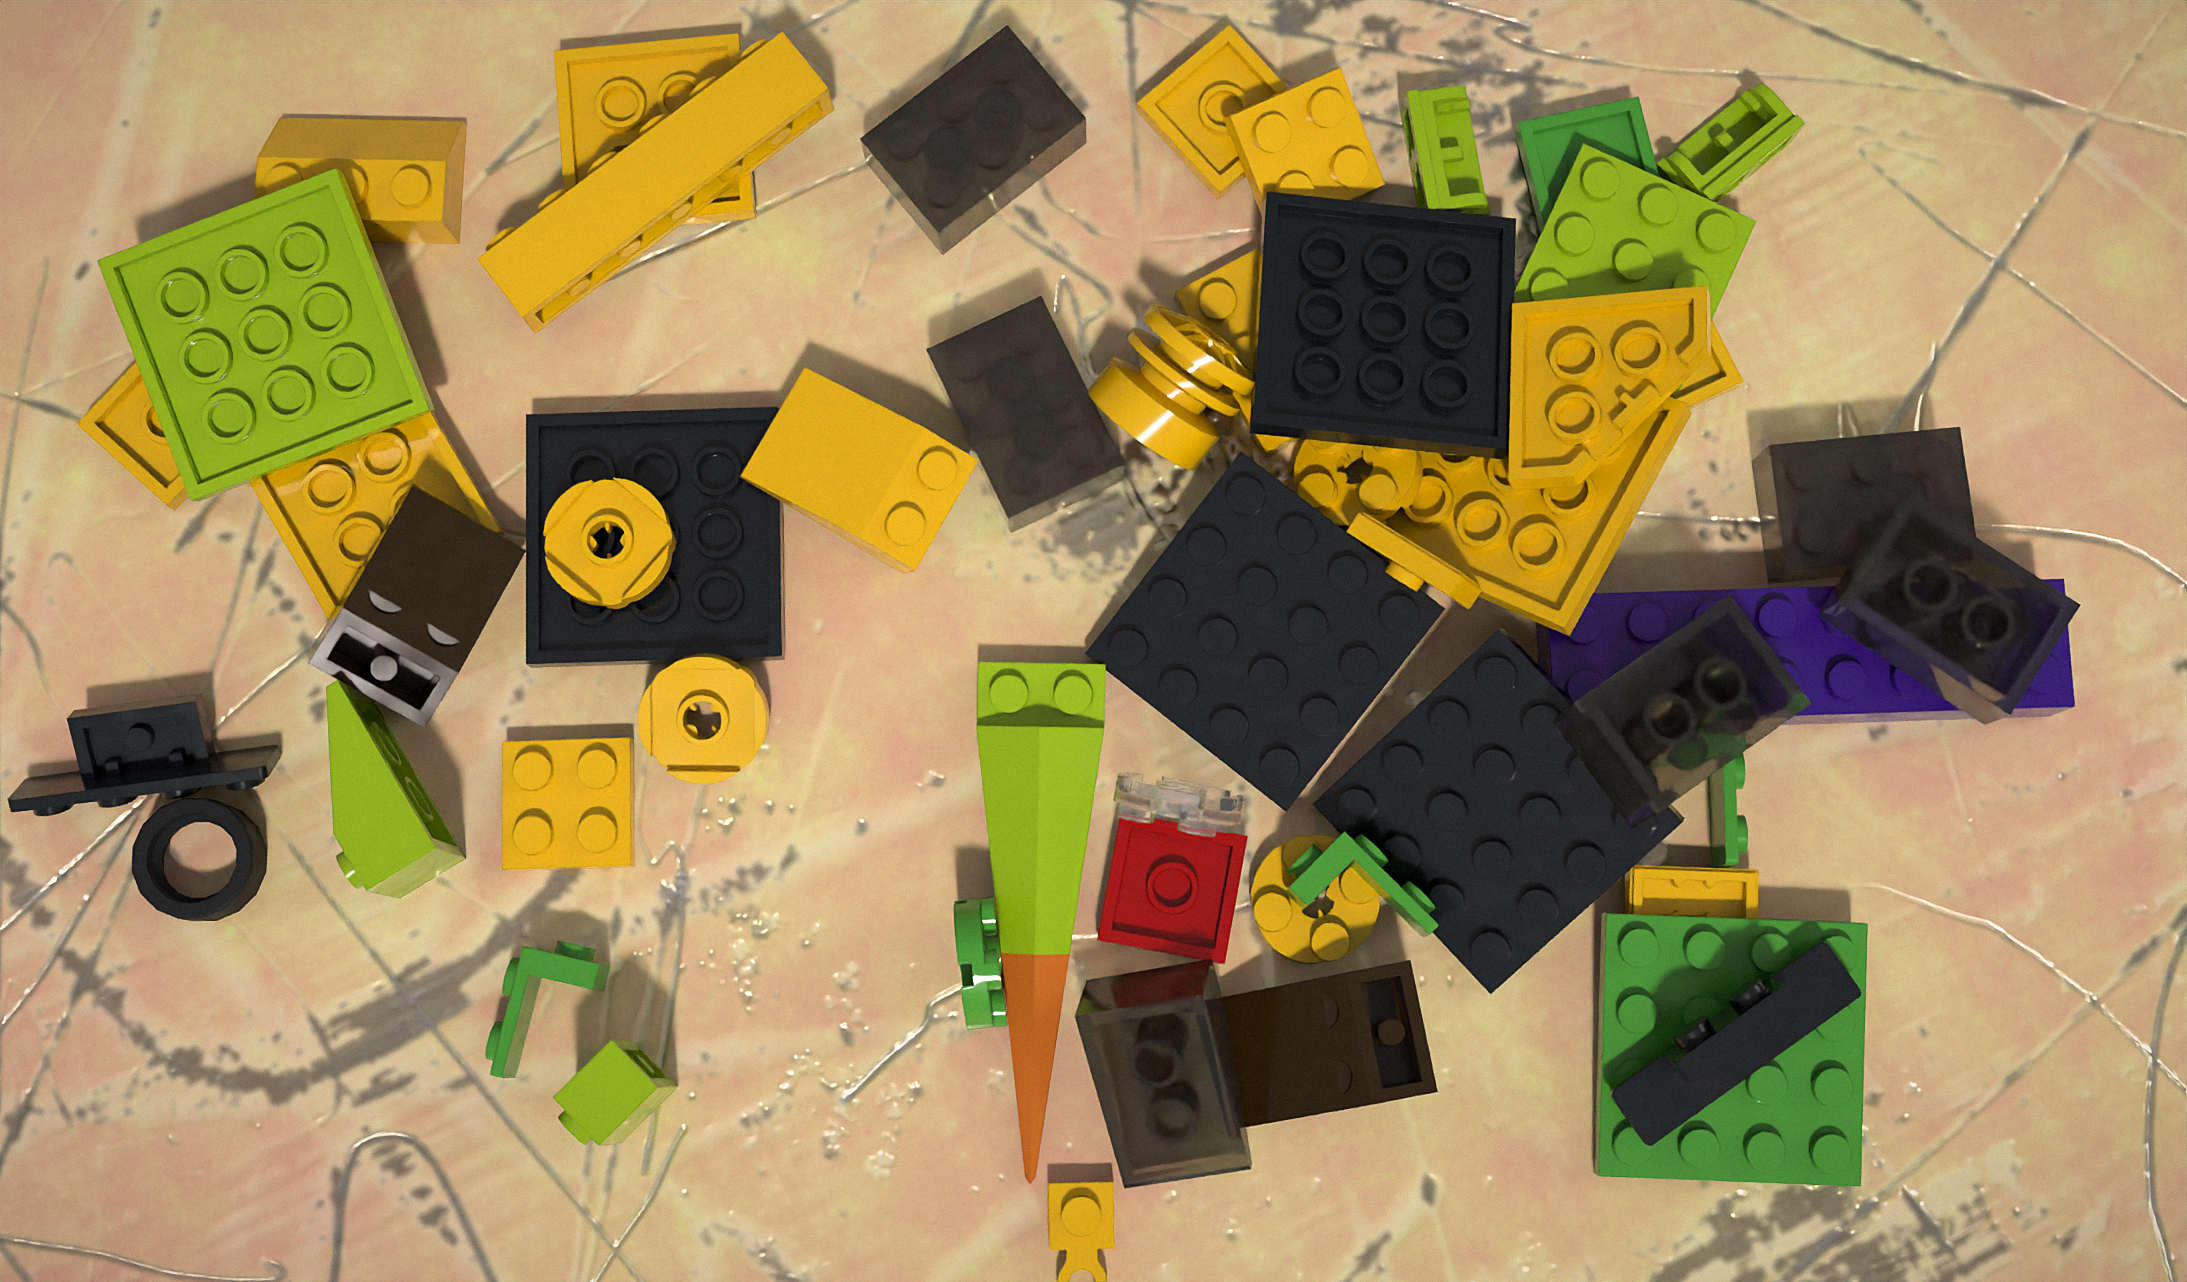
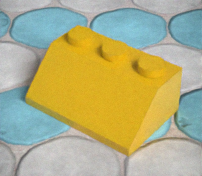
M279 118L257 156L254 199L337 168L343 171L370 242L460 244L467 125L464 121Z

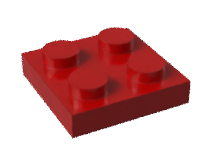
M1121 812L1097 941L1224 965L1248 836Z

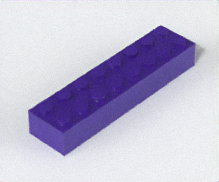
M2064 579L1593 593L1570 637L1536 622L1538 665L1601 731L1662 729L1663 725L1678 723L1700 724L1701 728L2049 717L2075 707Z

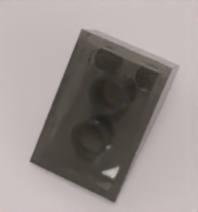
M1212 959L1086 980L1075 1013V1020L1124 1189L1250 1170L1252 1159L1228 1016Z

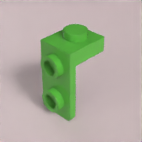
M1693 723L1663 725L1662 735H1655L1644 742V767H1708L1712 868H1729L1738 865L1739 854H1745L1747 850L1748 827L1745 816L1737 815L1736 789H1743L1745 759L1742 751H1735L1734 734L1701 735V725Z
M1344 831L1324 852L1313 843L1287 870L1295 881L1284 892L1302 910L1350 865L1420 936H1429L1439 926L1429 915L1435 909L1430 899L1408 880L1400 887L1382 869L1388 862V859L1362 834H1359L1353 840Z
M557 941L555 953L523 946L520 958L513 957L510 960L502 987L503 995L510 997L504 1021H496L494 1023L486 1046V1059L493 1061L490 1070L491 1076L500 1078L516 1077L542 978L592 990H605L611 966L593 962L596 949Z

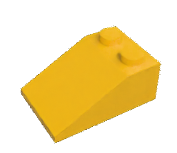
M804 367L739 477L898 572L905 574L916 571L979 460L925 427Z

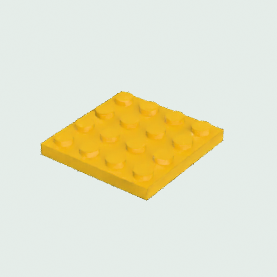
M1669 396L1579 486L1513 490L1508 481L1509 453L1505 460L1419 451L1423 462V477L1419 492L1406 511L1401 507L1393 516L1385 519L1388 523L1387 527L1453 566L1480 585L1479 589L1481 592L1478 597L1570 637L1689 420L1691 411L1688 403Z

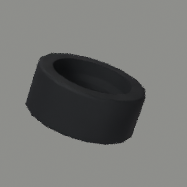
M181 798L160 807L142 825L132 847V874L140 894L156 910L177 919L218 921L239 912L257 894L266 874L267 847L259 827L242 810L209 798ZM194 822H210L222 827L232 837L236 848V867L229 882L219 892L207 897L191 898L178 893L168 882L164 873V855L171 838L182 827Z

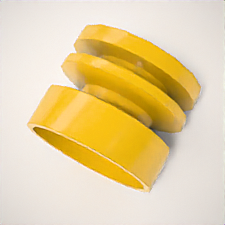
M1152 302L1144 312L1143 320L1161 339L1141 329L1133 328L1127 336L1128 341L1145 360L1144 363L1139 366L1121 357L1112 356L1088 389V393L1094 403L1110 419L1142 444L1178 466L1188 470H1196L1220 438L1217 428L1203 413L1204 409L1209 407L1227 416H1236L1241 409L1240 404L1222 385L1224 384L1240 394L1251 396L1255 384L1253 371L1242 362L1237 355V351L1207 326L1190 316L1178 314L1159 303Z

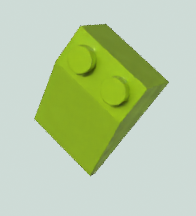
M336 680L326 686L333 835L343 852L336 855V859L345 877L356 889L364 886L368 892L401 899L465 860L466 857L375 701L345 683Z

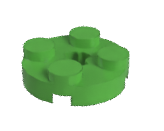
M991 896L954 901L956 951L963 986L961 987V995L967 1030L1008 1026L1005 994L1001 982L1003 970L999 935H997L994 898Z

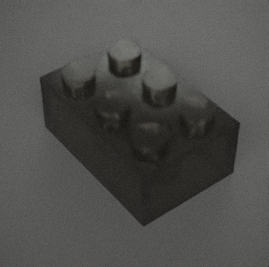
M1006 25L860 138L867 165L940 253L944 255L1087 143L1086 117L1010 27Z
M1042 296L926 349L930 368L973 457L979 460L977 465L1010 533L1124 480L1123 460L1093 400L1089 396L1088 389Z
M1960 427L1773 444L1767 446L1751 461L1768 584L1950 567L1958 565L1979 552Z
M1908 493L1885 510L1817 616L1980 723L1987 725L2012 714L2077 612L2080 604Z
M1728 595L1579 698L1552 722L1633 830L1809 706L1811 702L1731 595Z

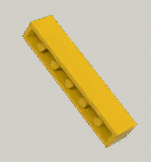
M783 31L770 41L768 39H761L750 45L739 57V64L720 78L712 76L699 83L691 91L688 102L670 115L660 114L652 118L641 128L637 140L619 153L612 151L601 156L591 165L586 178L570 190L560 189L550 194L540 203L535 216L519 228L509 227L504 229L489 241L486 246L487 252L478 257L477 260L535 334L834 111L828 87Z

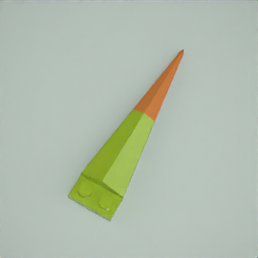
M978 662L976 730L1024 1172L1029 1184L1036 1177L1103 741L1106 664Z

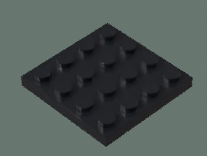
M1267 191L1262 209L1253 364L1255 384L1251 398L1249 433L1505 460L1509 453L1512 303H1514L1516 218Z
M779 407L526 414V665L531 668L671 664L682 657L702 653L721 655L730 658L734 662L785 660L783 502L739 477L777 414ZM613 478L633 481L648 490L658 500L668 515L671 529L676 538V547L672 554L671 565L663 580L652 592L638 601L629 603L626 607L610 609L605 606L584 603L563 589L548 570L544 549L546 537L543 535L546 517L557 499L578 483L589 480L593 482L604 479L614 480ZM612 526L611 533H608L605 527L598 530L593 537L599 544L598 550L594 555L607 559L608 553L613 557L618 555L623 549L620 539L624 531L617 526Z
M1240 451L1085 654L1097 664H1106V671L1287 812L1446 608L1421 589L1416 592L1384 572L1388 566L1384 560L1244 452Z
M1502 627L1489 637L1313 803L1317 810L1340 834L1345 831L1353 840L1359 834L1368 838L1388 859V862L1382 869L1400 887L1408 880L1430 899L1435 909L1429 915L1439 925L1433 931L1434 935L1490 994L1684 821V817Z

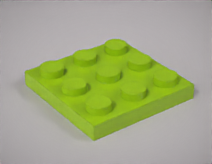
M1583 143L1514 290V303L1707 285L1710 294V317L1712 321L1756 224V220ZM1681 384L1673 393L1676 394L1683 384Z

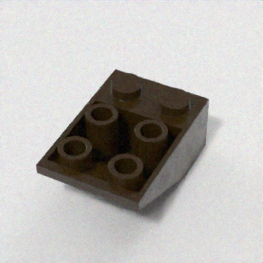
M412 484L313 644L308 664L425 728L463 667L522 560L526 549Z
M1411 960L1212 999L1237 1129L1438 1092Z

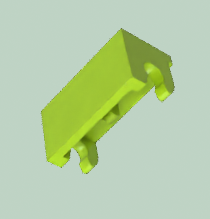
M1759 83L1752 90L1750 88L1746 90L1737 100L1669 155L1664 156L1658 161L1656 165L1659 176L1664 180L1718 203L1786 148L1805 125V122L1798 115H1794L1768 86Z
M1465 86L1406 91L1400 110V117L1417 208L1490 215L1469 111L1470 103Z

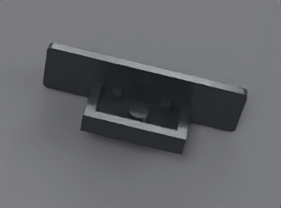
M202 693L74 710L69 715L67 722L80 771L27 778L23 780L7 800L11 812L33 810L36 816H51L71 809L74 804L97 801L98 806L102 808L122 806L134 801L140 795L161 793L165 799H178L193 795L200 791L202 787L223 784L226 785L228 790H245L262 784L265 778L270 776L281 757L278 745L216 752Z
M1817 942L1762 981L1760 977H1757L1736 989L1727 998L1730 1005L1709 1020L1706 1016H1702L1687 1024L1673 1036L1674 1045L1610 1090V1097L1641 1141L1648 1146H1652L1861 996V990L1829 945L1824 942Z

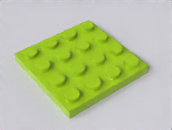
M337 168L97 260L190 501H202L435 411L343 171Z

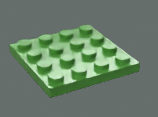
M1601 912L1594 1173L1601 1177L1861 1187L1868 923ZM1815 943H1827L1860 988L1861 996L1652 1146L1644 1144L1611 1099L1610 1090L1674 1045L1673 1036L1687 1024L1702 1016H1706L1709 1020L1730 1005L1727 998L1743 984L1757 977H1760L1763 981Z

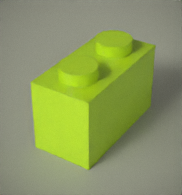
M611 1039L552 1098L564 1109L558 1116L559 1121L579 1142L587 1145L593 1140L598 1146L622 1143L678 1086L635 1041Z

